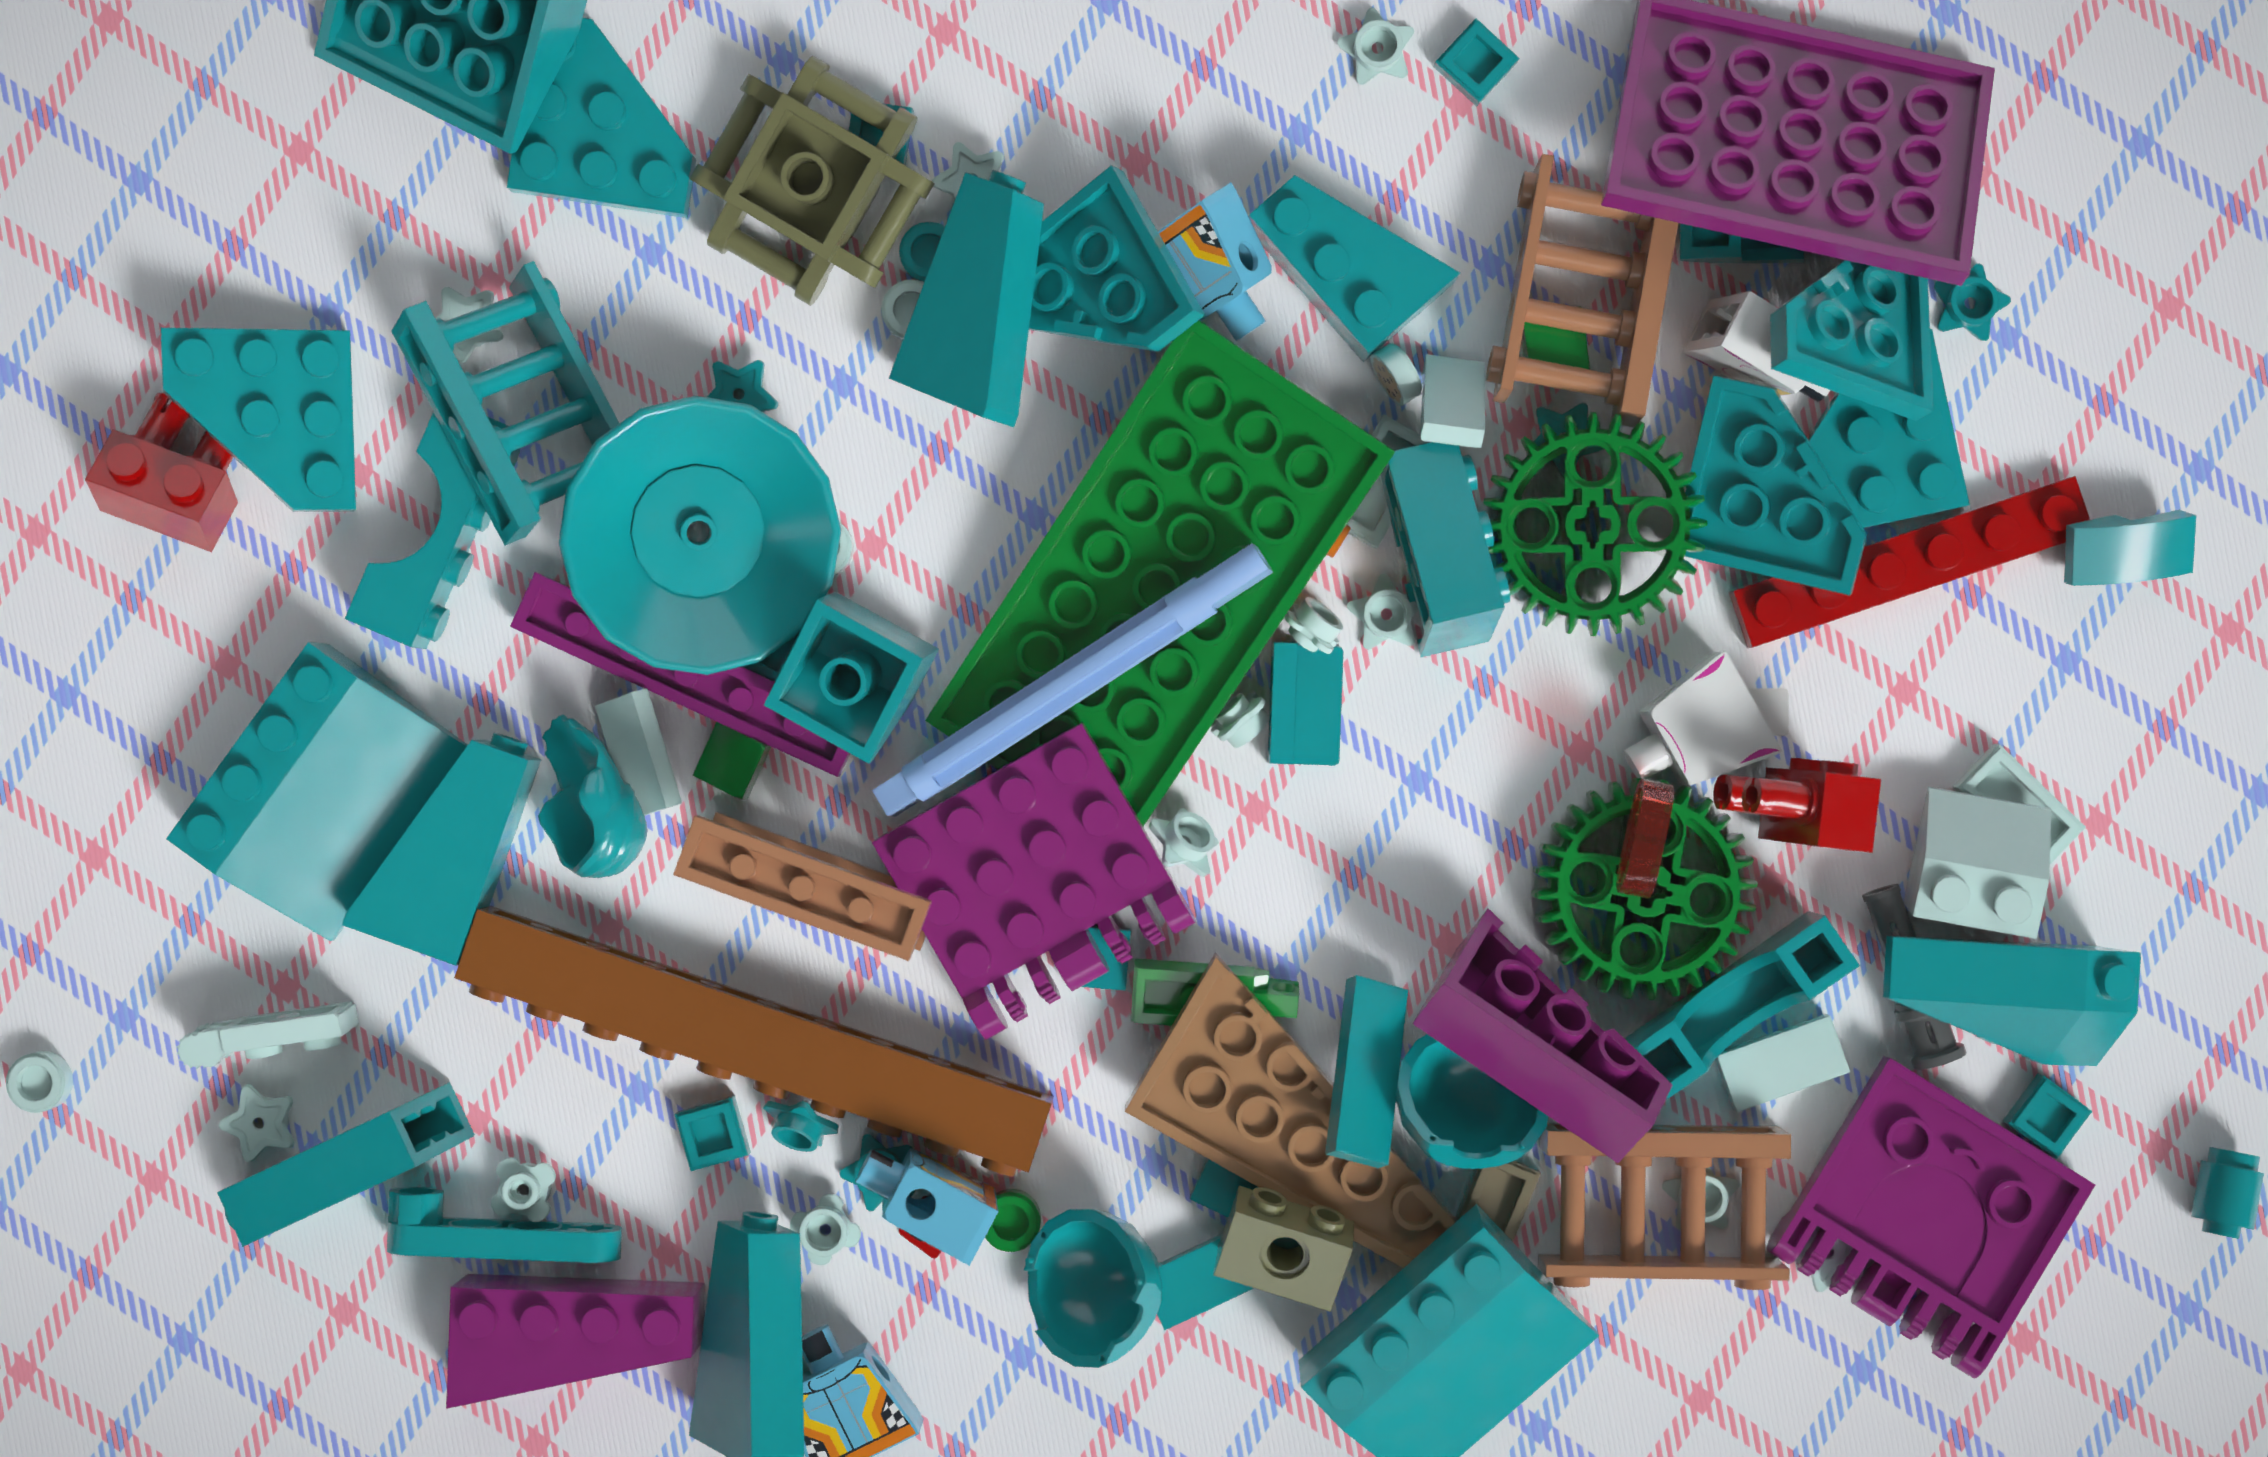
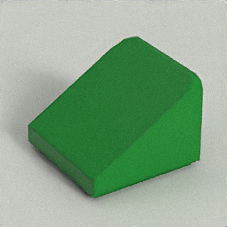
M1525 322L1522 335L1523 357L1590 370L1586 333Z
M716 722L692 776L742 801L748 800L771 746Z

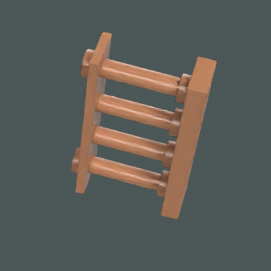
M1542 154L1533 173L1524 171L1520 183L1517 207L1526 209L1503 344L1502 347L1492 346L1487 366L1486 381L1495 383L1492 401L1505 403L1513 391L1514 380L1605 397V404L1613 405L1611 421L1615 414H1619L1622 418V426L1634 428L1646 414L1678 223L1601 206L1603 192L1550 182L1554 156ZM1545 206L1635 223V229L1644 231L1640 252L1632 251L1630 257L1539 240ZM1535 264L1625 281V287L1634 289L1630 311L1622 309L1620 315L1529 298ZM1527 322L1615 339V345L1623 347L1620 369L1612 368L1610 373L1520 357L1519 352L1524 324Z
M715 812L713 820L699 815L694 816L673 875L906 961L911 959L914 949L921 950L926 937L922 927L932 901L898 889L891 875L719 812Z
M1547 1123V1127L1539 1137V1147L1547 1156H1555V1164L1561 1165L1560 1254H1538V1267L1545 1277H1554L1553 1283L1555 1285L1573 1288L1590 1286V1278L1734 1280V1286L1740 1289L1767 1290L1771 1288V1280L1790 1281L1789 1267L1777 1257H1765L1766 1169L1773 1167V1159H1791L1790 1133L1778 1126L1653 1125L1619 1163L1615 1162L1616 1165L1621 1166L1620 1255H1584L1585 1166L1591 1165L1592 1156L1606 1155L1559 1123ZM1652 1157H1675V1165L1681 1167L1680 1256H1645L1646 1167L1652 1166ZM1712 1158H1736V1166L1742 1167L1741 1257L1705 1256L1706 1168L1712 1167Z

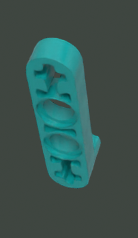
M408 1187L389 1190L387 1252L390 1254L583 1263L612 1262L621 1259L622 1227L618 1225L443 1217L444 1190H438L434 1187Z

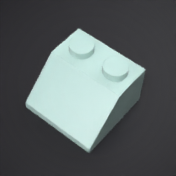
M1928 786L1904 897V904L1912 916L2037 939L2050 880L2051 809Z

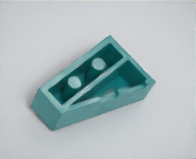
M1296 175L1290 178L1249 214L1250 221L1263 248L1362 362L1366 361L1371 354L1375 353L1449 289L1460 275L1459 271Z
M1430 442L1395 450L1396 452L1380 475L1390 513L1396 547H1401L1411 581V583L1404 584L1409 603L1416 601L1424 628L1423 637L1416 639L1420 658L1489 642L1505 609L1504 604L1510 602V591L1503 568L1493 567L1488 547L1494 545L1490 518L1485 510L1477 511L1472 491L1478 488L1474 462L1469 454L1462 456L1457 445Z

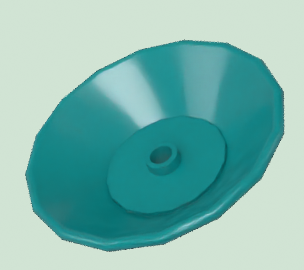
M691 396L640 408L595 440L566 488L558 544L571 594L605 640L652 667L709 675L761 662L801 632L816 600L826 596L833 584L842 530L829 477L797 433L750 404ZM695 521H703L709 526L707 538L700 542L692 541L687 537V529Z

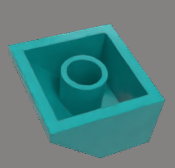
M835 591L816 600L764 706L870 764L913 701L939 648Z

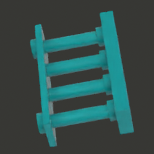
M534 261L524 264L510 284L509 289L513 295L511 297L447 321H443L439 317L435 318L427 301L405 308L391 330L504 546L525 538L541 520L539 515L540 505L564 496L568 484L582 463L580 462L529 483L524 479L521 480L510 460L511 452L579 424L582 425L593 445L595 440L619 424L613 409L560 311V299L555 286L548 278L542 277ZM522 318L526 319L541 348L475 375L462 370L453 352L454 344ZM548 372H554L569 401L568 403L503 429L496 425L492 426L482 407V398Z

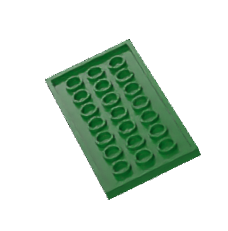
M1198 320L1172 341L925 721L948 737L1193 577L1198 579L1253 543L1259 548L1273 573L1217 608L1218 612L987 761L996 769H1000L1083 722L1144 827L1396 451Z

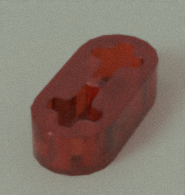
M1642 778L1636 787L1617 873L1616 887L1619 893L1648 899L1654 891L1674 798V787L1672 784Z

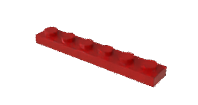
M2076 476L1864 546L1851 595L1774 577L1730 591L1729 595L1747 648H1754L2066 543V525L2088 521L2090 517Z

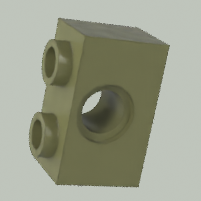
M1238 1186L1218 1245L1214 1276L1331 1312L1353 1251L1354 1221L1345 1219L1340 1212L1330 1207L1313 1206L1310 1208L1287 1201L1282 1194L1269 1188L1258 1187L1252 1190ZM1281 1237H1288L1296 1240L1300 1245L1286 1249L1277 1246L1273 1241Z

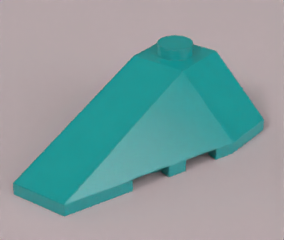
M1886 936L1882 997L1935 1020L1951 1024L1976 1035L1975 1037L1989 1043L2000 1045L2019 1053L2022 1057L2039 1064L2097 1066L2138 1013L2141 952L2090 945Z

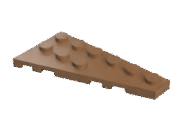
M1215 952L1126 1102L1124 1112L1250 1183L1279 1192L1287 1201L1310 1208L1313 1206H1326L1337 1210L1345 1219L1354 1221L1355 1242L1402 1268L1406 1267L1457 1221L1392 1147L1390 1149L1389 1165L1380 1168L1325 1154L1334 1083Z

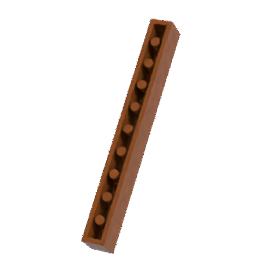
M494 906L477 909L454 977L455 979L470 983L468 992L479 998L503 1003L505 996L526 1002L528 1004L525 1011L538 1018L560 1022L562 1015L585 1022L582 1031L597 1038L617 1041L620 1034L641 1041L639 1050L648 1055L664 1060H674L675 1054L697 1060L696 1069L704 1074L730 1080L732 1073L753 1079L755 1080L753 1089L758 1092L780 1099H787L789 1092L812 1099L810 1106L813 1110L831 1117L844 1118L846 1111L868 1118L867 1127L873 1131L896 1138L901 1137L903 1130L926 1138L924 1146L934 1152L958 1157L959 1151L963 1150L983 1157L981 1166L1006 1176H1015L1017 1169L1029 1173L1054 1096Z

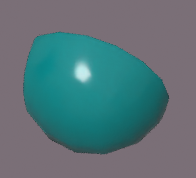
M1428 1034L1418 1038L1401 1060L1395 1100L1402 1126L1427 1157L1447 1166L1463 1169H1484L1501 1166L1521 1158L1530 1151L1547 1127L1548 1116Z
M1068 1209L1048 1220L1031 1242L1023 1271H1028V1298L1038 1326V1330H1035V1333L1049 1351L1074 1367L1100 1368L1117 1361L1132 1350L1145 1336L1154 1322L1162 1301V1279L1157 1257L1135 1227L1109 1212L1094 1209Z

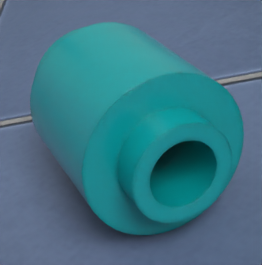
M2209 1147L2207 1161H2200L2191 1217L2203 1219L2201 1231L2240 1239L2241 1228L2255 1229L2264 1173L2258 1172L2259 1156Z

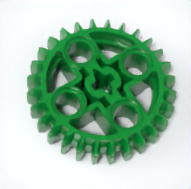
M1590 412L1587 429L1578 430L1573 417L1567 415L1564 422V434L1557 436L1556 432L1545 423L1542 425V433L1545 440L1543 444L1538 446L1534 441L1524 436L1521 439V443L1528 455L1523 460L1509 454L1504 456L1505 462L1514 471L1510 478L1492 475L1491 481L1504 491L1501 498L1493 497L1484 498L1483 500L1484 505L1493 510H1498L1497 519L1490 520L1493 532L1498 534V541H1495L1494 545L1488 547L1490 554H1502L1504 561L1495 568L1502 567L1505 574L1510 572L1514 578L1509 584L1510 596L1519 593L1521 590L1528 595L1521 609L1524 614L1540 604L1546 608L1542 620V625L1546 627L1556 618L1557 614L1566 616L1565 632L1567 634L1573 632L1578 619L1587 620L1590 636L1597 635L1600 620L1609 619L1612 629L1618 634L1622 631V615L1630 613L1632 619L1639 626L1645 624L1642 606L1647 603L1663 613L1666 607L1659 594L1664 589L1671 593L1682 595L1684 590L1678 581L1674 579L1677 571L1695 575L1697 569L1689 561L1685 560L1684 556L1686 551H1704L1705 545L1689 537L1690 530L1707 526V520L1690 517L1689 508L1704 502L1705 498L1704 495L1686 496L1684 487L1697 477L1696 473H1683L1679 476L1676 474L1673 468L1679 464L1684 454L1679 451L1664 458L1659 453L1666 440V436L1663 434L1653 439L1649 445L1643 442L1645 423L1640 421L1629 435L1621 432V415L1615 414L1610 422L1609 429H1600L1597 413ZM1599 446L1610 455V471L1599 481H1587L1577 471V457L1585 448ZM1620 453L1632 456L1644 464L1662 485L1666 498L1657 496L1622 497V463ZM1567 454L1565 460V497L1528 498L1522 500V495L1535 474L1554 458ZM1575 489H1582V505L1572 506L1566 517L1565 528L1572 544H1582V559H1575V549L1571 544H1553L1559 535L1561 527L1560 517L1554 506L1572 504L1575 499ZM1605 489L1613 490V500L1616 504L1634 505L1627 521L1629 536L1634 543L1617 544L1613 548V559H1605V544H1613L1620 534L1622 523L1620 513L1614 505H1605ZM1593 500L1596 502V507H1599L1600 517L1610 518L1611 529L1600 532L1599 541L1596 542L1595 548L1591 546V541H1588L1587 532L1577 530L1576 526L1577 519L1587 517L1588 507H1591ZM1661 506L1669 511L1674 524L1668 537L1660 541H1650L1642 537L1638 531L1637 520L1645 508ZM1530 507L1542 510L1548 517L1550 524L1545 538L1535 543L1523 540L1516 530L1517 517L1523 510ZM1666 549V553L1656 571L1639 587L1627 594L1620 595L1622 585V552H1656ZM1522 551L1529 553H1565V589L1567 595H1562L1545 585L1532 572L1522 555ZM1599 568L1607 573L1611 581V591L1605 599L1598 602H1590L1580 596L1577 591L1576 582L1577 577L1583 570Z
M1643 778L1632 779L1630 795H1625L1620 783L1616 781L1609 782L1608 795L1610 800L1604 801L1594 790L1586 792L1587 801L1591 809L1585 812L1574 804L1568 805L1566 809L1574 823L1570 827L1556 822L1551 824V829L1561 838L1558 846L1541 843L1539 846L1541 851L1552 857L1550 866H1534L1533 872L1543 878H1547L1548 886L1532 890L1531 895L1534 898L1548 901L1550 908L1535 914L1536 921L1541 923L1554 922L1556 926L1555 929L1551 930L1544 937V940L1548 945L1566 943L1567 947L1557 957L1561 964L1568 965L1577 958L1582 960L1575 973L1576 977L1580 980L1586 981L1595 971L1600 972L1596 987L1604 993L1609 991L1615 979L1620 980L1619 994L1625 999L1632 998L1636 984H1641L1643 996L1649 1001L1656 999L1658 983H1663L1667 993L1673 997L1680 995L1678 978L1684 977L1692 986L1696 988L1701 987L1703 984L1697 969L1703 966L1716 974L1721 973L1722 968L1714 955L1718 951L1733 956L1738 954L1735 946L1727 940L1731 932L1744 935L1750 933V929L1737 921L1736 918L1738 912H1754L1757 909L1756 905L1740 899L1741 890H1749L1758 885L1756 880L1740 877L1739 869L1752 864L1754 859L1748 855H1734L1732 849L1744 841L1745 837L1742 833L1723 835L1721 830L1731 820L1727 813H1719L1711 819L1706 816L1713 804L1712 799L1703 797L1694 803L1693 806L1688 804L1692 792L1691 787L1679 786L1673 798L1668 797L1669 782L1664 779L1656 780L1652 794H1647ZM1657 812L1665 818L1667 834L1661 843L1655 846H1648L1641 837L1640 826L1647 815ZM1625 815L1617 856L1580 851V847L1595 830L1605 823ZM1686 826L1697 834L1708 848L1714 860L1717 875L1680 867L1686 837ZM1635 851L1651 857H1664L1662 866L1647 861H1634ZM1591 862L1597 869L1598 883L1590 893L1578 895L1572 889L1570 875L1578 864ZM1617 865L1623 866L1622 874L1615 873ZM1647 872V881L1656 884V887L1661 888L1662 892L1659 894L1655 893L1654 896H1644L1642 905H1640V896L1631 893V890L1626 889L1625 885L1632 884L1633 881L1643 882ZM1671 874L1677 875L1675 883L1670 882ZM1708 882L1716 892V903L1710 912L1704 915H1697L1691 908L1690 895L1697 885ZM1611 895H1618V904L1610 902ZM1570 903L1608 911L1602 940V952L1595 948L1579 929L1573 917ZM1666 904L1671 905L1670 912L1665 911ZM1625 910L1642 917H1653L1652 926L1633 919L1624 920ZM1671 922L1707 928L1703 936L1691 948L1675 958L1664 961ZM1641 932L1647 941L1646 954L1640 961L1634 964H1626L1620 955V944L1628 934Z

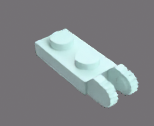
M352 1001L240 1017L213 1022L210 1025L207 1023L196 1028L197 1030L186 1034L184 1038L179 1040L180 1044L176 1046L178 1048L176 1054L179 1055V1061L181 1060L184 1066L188 1065L190 1068L196 1067L198 1069L201 1066L203 1068L216 1066L223 1058H228L233 1052L245 1051L246 1059H259L283 1052L282 1045L303 1042L306 1051L334 1047L342 1043L341 1037L359 1024L356 1004H352Z

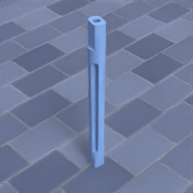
M1251 543L1198 579L1193 577L903 766L901 772L872 790L885 814L896 817L918 802L929 800L1218 612L1217 608L1273 573L1259 548Z

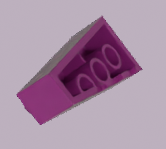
M1487 908L1455 950L1412 1024L1610 1159L1619 1163L1652 1128L1673 1084L1614 1028L1603 1031L1591 1019L1586 1008L1589 1004L1572 988L1564 993L1539 969L1544 961L1526 944L1521 949H1518L1499 931L1504 923Z
M467 1274L450 1287L446 1409L692 1358L701 1346L704 1325L705 1283Z

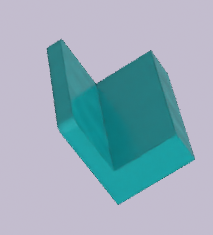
M1274 642L1272 644L1267 763L1335 766L1339 763L1344 651L1341 647L1335 646L1334 650L1327 654L1320 649L1316 652L1309 651L1303 646L1298 645V643Z

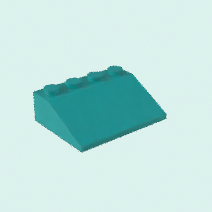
M326 0L314 56L511 154L517 152L579 33L587 0Z
M308 642L177 822L166 840L216 876L332 942L344 928L342 923L347 911L468 744L330 644Z
M1476 1204L1298 1360L1301 1388L1342 1431L1376 1457H1460L1597 1339L1599 1333Z

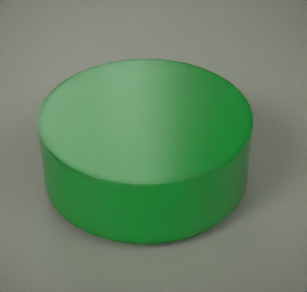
M1005 1189L997 1192L998 1213L985 1238L993 1247L1001 1251L1017 1252L1031 1245V1242L1039 1233L1041 1226L1040 1208L1033 1197L1024 1191Z

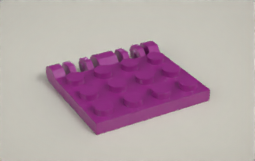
M1083 722L883 834L872 842L898 889L932 901L922 930L963 999L969 1016L982 1037L986 1040L1008 1028L1001 1009L987 987L988 984L993 983L998 997L1013 1021L1019 1022L1028 1017L1027 1005L1008 976V973L1020 966L1026 965L1036 991L1047 1003L1051 1004L1061 998L1054 979L1040 957L1045 952L1049 951L1057 970L1072 992L1110 971L1102 952L1088 928L1095 924H1098L1102 936L1118 962L1123 964L1132 959L1131 946L1111 916L1130 905L1142 934L1154 946L1166 940L1146 902L1145 896L1152 894L1158 909L1174 934L1196 923L1186 900L1167 867L1162 863L1159 853Z
M1883 1056L1791 1210L1781 1218L1768 1241L1766 1250L1783 1262L1791 1264L1800 1255L1817 1226L1820 1227L1810 1247L1803 1255L1800 1263H1796L1797 1270L1809 1277L1815 1274L1822 1266L1837 1239L1851 1246L1853 1249L1843 1264L1837 1266L1836 1271L1831 1277L1829 1290L1840 1297L1847 1294L1869 1259H1872L1875 1262L1865 1270L1851 1296V1303L1885 1325L1892 1326L1900 1318L1915 1291L1919 1288L1922 1292L1911 1301L1907 1312L1899 1325L1900 1334L1910 1340L1918 1338L1940 1303H1943L1954 1311L1944 1319L1932 1340L1931 1353L1942 1360L1951 1356V1365L1975 1379L1987 1368L2096 1184L1890 1057Z

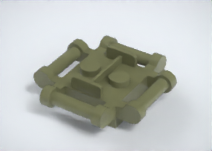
M811 56L804 64L788 94L778 91L748 73L740 87L744 95L704 166L698 163L689 178L727 201L709 233L706 244L721 254L730 251L795 290L794 296L809 306L813 305L820 296L834 265L871 287L876 288L884 274L879 269L919 198L926 199L935 184L895 160L898 152L911 136L918 117L903 108L896 112L829 72V64L815 56ZM818 93L884 132L877 146L871 145L807 107L812 97ZM766 105L773 110L731 183L724 178ZM887 176L900 185L859 257H856L844 250L848 240L857 231L879 192L881 182ZM749 214L815 253L807 269L741 231V223L745 216Z

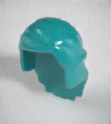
M564 714L559 715L551 721V726L544 732L542 739L546 742L547 748L544 754L553 767L561 790L543 805L538 815L539 823L554 844L559 861L566 868L584 878H603L617 875L628 868L639 856L645 844L648 832L645 816L635 796V791L629 783L621 778L603 743L593 732L574 718H567Z

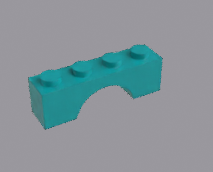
M434 411L416 452L430 466L440 487L441 513L437 527L425 545L411 556L390 563H368L344 618L406 646L419 649H427L430 640L436 642L444 632L450 616V610L445 608L453 586L460 587L470 572L474 556L468 551L477 530L485 531L491 522ZM488 417L492 426L496 425L500 429L508 427V425ZM520 449L511 452L510 460L513 466H515L518 460Z
M1807 911L1726 967L1721 973L1716 974L1703 983L1701 987L1690 992L1624 1039L1673 1084L1666 1098L1667 1100L1708 1072L1714 1060L1746 1032L1789 1007L1812 1000L1858 968L1860 964L1825 915Z

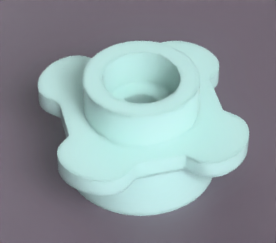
M1306 597L1300 606L1293 604L1289 609L1290 611L1284 617L1289 625H1291L1288 628L1290 635L1309 651L1316 652L1320 649L1324 653L1330 654L1339 642L1336 636L1343 629L1340 619L1324 604L1311 597Z
M1251 692L1245 697L1242 693L1234 695L1228 700L1216 719L1218 721L1211 728V732L1222 742L1227 740L1234 748L1247 744L1264 729L1270 720V716L1263 709L1266 701L1255 692Z
M514 1157L502 1160L496 1168L500 1181L498 1193L491 1199L493 1211L501 1217H506L511 1213L526 1215L532 1222H539L545 1219L551 1210L547 1200L551 1194L552 1183L556 1179L553 1167L544 1162L538 1165L535 1163L520 1164ZM525 1184L528 1186L529 1192L527 1195L519 1193V1185Z
M836 1194L823 1195L819 1200V1205L808 1212L799 1211L795 1213L790 1221V1229L800 1233V1241L808 1251V1259L816 1265L828 1264L832 1259V1255L839 1252L843 1247L852 1248L856 1246L861 1238L859 1225L849 1221L842 1210L843 1200ZM828 1224L831 1227V1233L828 1235L822 1234L820 1226Z

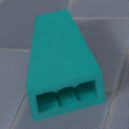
M992 170L989 180L965 172L888 379L980 417L1014 428L1019 415L1044 203L1022 194L1026 183L1007 174Z
M494 732L491 741L471 740L347 911L342 926L455 966L459 965L477 909L488 907L491 904L542 759L525 754L528 747L527 743Z
M449 1082L222 1189L217 1194L224 1207L227 1222L235 1230L242 1247L413 1169L474 1137L475 1134Z
M746 1211L742 1213L741 1221H717L689 1436L726 1457H804L800 1233L779 1225L778 1216L766 1212Z

